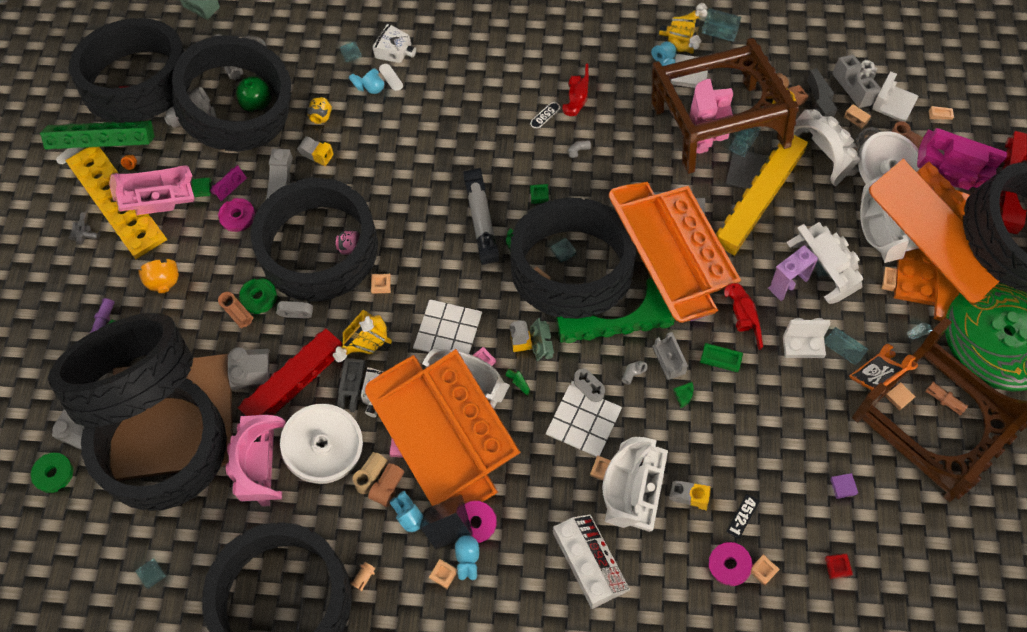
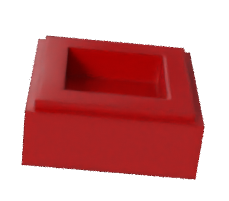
M847 553L825 557L830 579L853 575Z

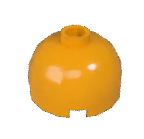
M166 259L167 263L154 260L142 265L141 270H138L141 282L151 291H158V293L168 292L178 280L177 263L174 260Z

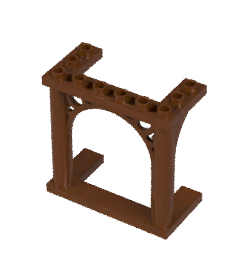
M754 38L747 39L746 46L662 66L659 61L652 63L651 103L656 113L661 114L664 113L665 100L683 134L682 163L688 174L695 172L697 142L753 127H769L778 132L777 138L784 149L791 148L792 139H794V126H796V114L799 111L796 101L794 102L790 91L785 88L782 79L778 77L775 68L771 66L768 57L764 55L761 46L757 44ZM715 68H734L742 71V81L748 91L755 90L756 82H759L762 88V96L759 102L749 110L693 124L670 79ZM766 99H774L776 103H769Z
M945 317L913 354L916 357L913 361L918 363L924 357L976 401L984 418V433L979 444L970 452L959 456H942L932 453L915 442L875 407L910 370H907L887 386L880 382L866 396L852 419L857 423L863 420L941 487L946 492L943 497L950 503L954 498L959 500L982 479L979 476L982 471L985 472L993 464L990 460L993 457L997 459L1005 451L1003 446L1006 443L1010 445L1018 437L1015 433L1018 430L1022 432L1027 427V401L1014 399L996 391L937 344L938 340L952 323ZM988 409L992 412L993 415L988 414ZM999 420L1004 424V428L995 429L991 426L990 421ZM989 433L997 434L992 439L989 437ZM965 459H969L971 461L968 463L967 466L964 462ZM940 461H944L946 463L945 469L942 468L944 465H941L939 463ZM952 462H957L960 465V475L953 473L951 469Z

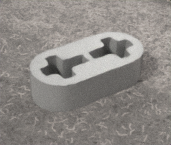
M281 301L277 304L276 309L277 315L288 318H311L313 306L304 302Z
M579 369L575 372L573 380L575 386L590 401H601L605 394L603 384L587 369ZM593 390H594L595 392H596V391H600L599 394H598V393H594V394L592 393Z

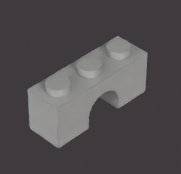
M854 54L839 57L832 73L859 108L874 105L881 88L872 77L860 78L862 64Z

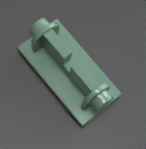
M537 318L530 326V335L533 339V353L536 356V361H539L543 356L546 359H551L554 354L552 341H545V339L551 338L549 324L546 321L540 322V318Z

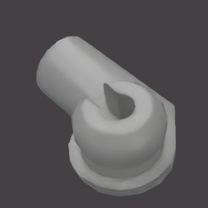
M590 140L578 141L568 148L569 157H578L579 150L591 149Z
M644 361L629 364L621 381L624 384L630 385L633 376L642 374L647 370V364Z

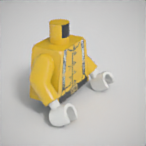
M700 3L693 12L681 17H673L671 26H660L659 35L668 36V42L675 45L677 52L682 53L685 51L693 54L694 49L699 48L698 43H701V39L697 35L700 22L699 15L701 17L707 15V6L704 3Z
M362 310L343 331V346L336 348V353H333V357L337 362H341L352 352L373 354L379 346L388 349L391 346L392 339L387 337L386 324L380 315L373 316L367 311Z

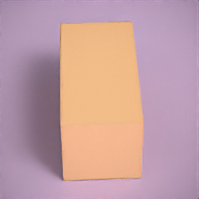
M854 104L847 109L844 118L861 129L864 128L871 115Z

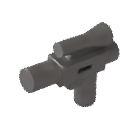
M81 212L78 223L73 222L72 231L69 236L70 240H76V244L79 245L83 244L85 238H100V233L91 231L90 226H88V214L85 212Z

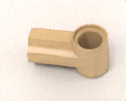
M373 452L361 470L357 471L353 476L354 485L360 494H368L374 482L388 464V460L379 453ZM361 480H368L364 485L359 484Z

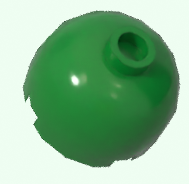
M247 77L237 85L236 98L242 109L249 112H254L253 110L255 109L260 111L270 103L271 92L266 82L262 79Z

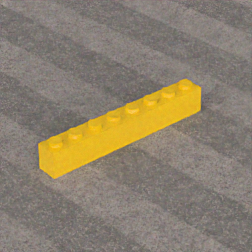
M794 135L791 148L784 149L779 142L777 151H772L769 156L770 161L763 164L760 170L761 174L754 177L751 183L752 187L745 190L742 196L743 200L741 202L738 201L733 209L735 212L727 216L724 222L726 225L724 228L720 227L716 233L725 251L734 256L736 255L805 153L808 145L807 141Z

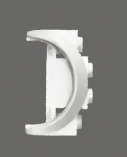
M815 109L804 110L796 119L793 133L798 137L803 132H811L813 135L811 139L834 162L831 183L837 186L846 176L855 175L859 171L856 165L861 159L857 156L858 153L855 150L857 146L853 143L854 140L850 137V133L842 129L834 117L822 116Z
M878 177L868 182L863 188L860 218L862 230L867 241L881 253L884 263L903 259L905 251L918 249L919 247L870 195L869 187L881 178Z
M820 222L807 229L805 224L798 227L799 235L789 240L787 244L790 248H800L804 245L809 246L812 253L818 257V261L825 272L836 283V288L824 296L829 304L839 302L863 287V277L857 270L859 268V258L854 251H849L847 248L849 244L843 236L839 237L837 233L832 235L828 227H823Z
M433 348L422 364L427 368L453 350ZM459 351L485 393V397L488 398L493 408H495L497 402H502L510 385L503 381L496 369L490 364L473 355Z
M632 437L621 443L620 450L610 461L603 480V497L607 507L606 523L622 528L633 526L649 532L653 531L668 450L656 447L657 440L645 437Z

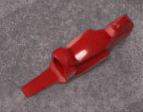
M585 64L584 78H581V76H571L569 79V103L562 105V111L567 116H576L587 101L589 64Z
M739 283L727 285L724 289L725 298L730 297L733 299V310L738 320L735 325L737 330L742 332L753 329L758 349L761 350L763 348V341L755 303Z

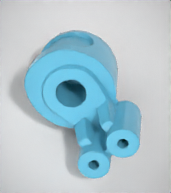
M666 41L661 45H656L651 50V54L662 66L675 63L673 58L676 55V47L673 43Z
M375 68L370 70L363 78L355 74L349 76V79L359 91H364L365 88L370 94H378L384 88V81L380 78L379 72Z
M402 491L398 498L394 497L389 503L398 514L396 519L404 530L416 532L420 529L424 516L416 504H413V501L406 492Z
M465 535L460 537L455 544V555L459 562L457 565L458 578L464 580L466 577H469L470 580H475L477 578L475 562L479 558V544L474 537Z

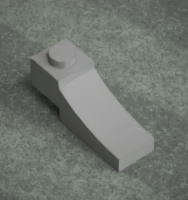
M272 149L266 199H269L270 195L279 188L290 184V168L293 157L288 149Z

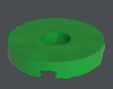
M264 278L249 280L242 286L239 292V302L249 313L260 314L270 310L277 300L276 288L269 280ZM256 293H263L259 299L253 298Z
M48 453L40 457L33 465L30 475L31 481L37 489L45 493H54L69 484L74 469L70 460L65 455ZM56 468V474L53 477H48L49 471Z

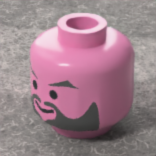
M342 231L336 237V249L342 255H349L359 241V233L357 231Z

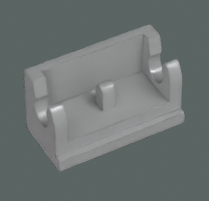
M673 332L667 333L666 338L660 340V337H658L652 348L667 380L685 375L688 364Z

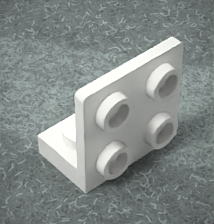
M890 71L872 110L906 122L918 95L896 87L897 82L894 80L897 74Z
M796 318L790 320L783 335L785 358H824L826 356L824 336L830 326V320L822 318L813 320Z

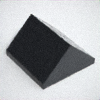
M462 495L424 510V517L420 528L435 549L455 543L462 536L473 535Z

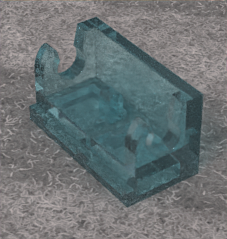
M709 8L702 33L734 42L739 30L741 17Z
M761 127L739 131L728 150L745 157L759 135Z

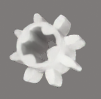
M868 60L862 62L861 79L870 77L874 79L878 69L874 67V62Z

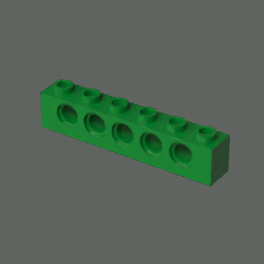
M151 120L125 123L47 125L40 132L44 149L147 145L155 137Z

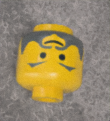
M323 97L314 98L310 101L307 115L313 123L322 124L329 119L332 106Z

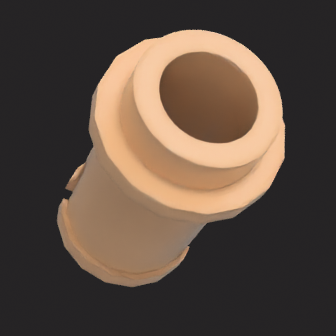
M366 562L360 565L361 569L353 582H351V585L360 591H363L371 575L375 574V568Z

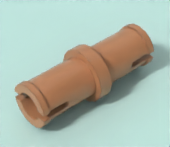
M932 382L925 391L939 400L942 406L946 405L959 416L968 407L967 404L954 397L952 392L945 391L935 382Z

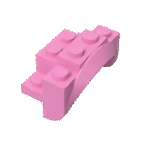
M711 79L698 83L695 87L689 115L693 124L733 115L730 106L733 97L732 88L713 90ZM729 134L698 141L697 153L708 152L709 147H712L713 141L728 139Z
M187 165L142 173L111 174L109 186L113 201L117 202L119 212L135 210L136 215L172 211L175 204L194 202V195L190 184L192 174Z
M273 415L240 416V423L237 424V434L231 436V442L227 445L229 463L226 464V474L234 482L233 494L240 502L258 501L264 507L270 506V500L282 499L281 491L271 489L274 429L284 428L286 421L281 417Z

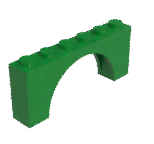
M650 278L646 281V297L636 311L625 317L602 319L592 315L591 317L574 319L560 316L556 317L560 343H573L576 340H592L595 337L601 336L611 337L614 334L620 333L631 334L633 331L639 330L650 331L652 328L658 327L669 328L671 325H674L675 319L671 315L653 279Z

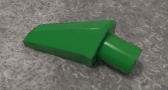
M508 369L505 376L512 379V383L528 396L530 388L520 371L516 373Z

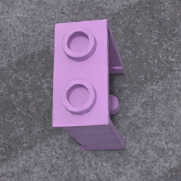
M805 245L776 266L777 269L771 282L772 285L768 289L782 301L787 289L793 290L796 284L792 280L794 277L799 275L805 282L809 280L818 257Z

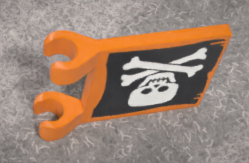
M885 344L878 355L849 375V377L864 387L873 390L880 382L887 386L907 370L916 369L918 363L913 361L916 359L913 355H907L901 364L891 360L896 355L891 350L894 347L890 344Z

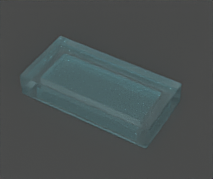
M837 327L832 330L824 341L825 345L856 366L869 350Z

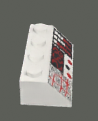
M590 514L570 518L553 527V534L591 609L630 591Z

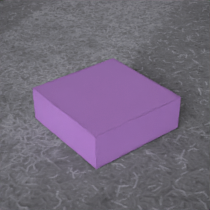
M852 473L831 477L830 480L836 499L858 494Z

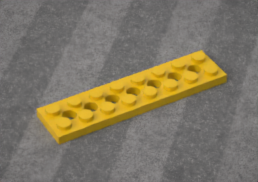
M87 147L65 160L135 260L167 240L149 214L136 215L135 210H128L126 213L120 214L117 202H111L113 198L110 188L108 190H103V188L109 185L111 174L118 173V171L100 147ZM94 162L92 166L86 167L88 163ZM97 174H102L100 178L95 179ZM131 221H137L135 225L128 226ZM140 233H146L143 238H137Z

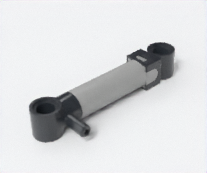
M481 168L464 170V181L481 265L500 262Z

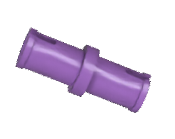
M106 298L102 299L100 309L94 316L95 322L90 333L109 323V316L115 304L114 301Z

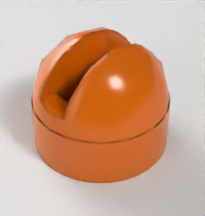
M125 155L121 159V165L127 170H132L137 164V159L134 155Z

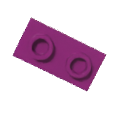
M236 165L214 186H211L210 192L216 195L220 201H223L247 177L240 167Z

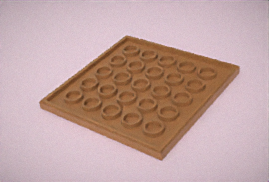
M228 354L193 358V364L190 367L191 370L187 379L196 383L206 393L218 409L225 424L227 444L225 457L221 464V467H225L229 463L227 445L231 442V436H233L232 389L228 379ZM129 367L114 368L113 375H116ZM166 398L153 407L146 409V411L123 420L111 440L110 468L114 478L120 481L179 473L193 458L202 439L203 421L200 409L193 403L182 399Z

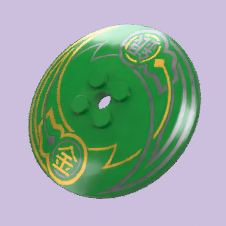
M997 283L977 303L969 302L960 293L952 301L946 313V318L952 323L945 331L954 357L991 387L1005 391H1026L1027 293L1001 283ZM1004 328L1010 330L1012 336L1007 335Z

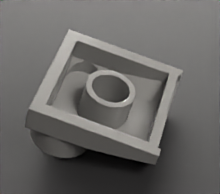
M240 347L232 349L228 354L230 388L232 390L253 388L270 379V350H245Z
M64 409L53 426L52 436L81 450L84 426L74 423Z

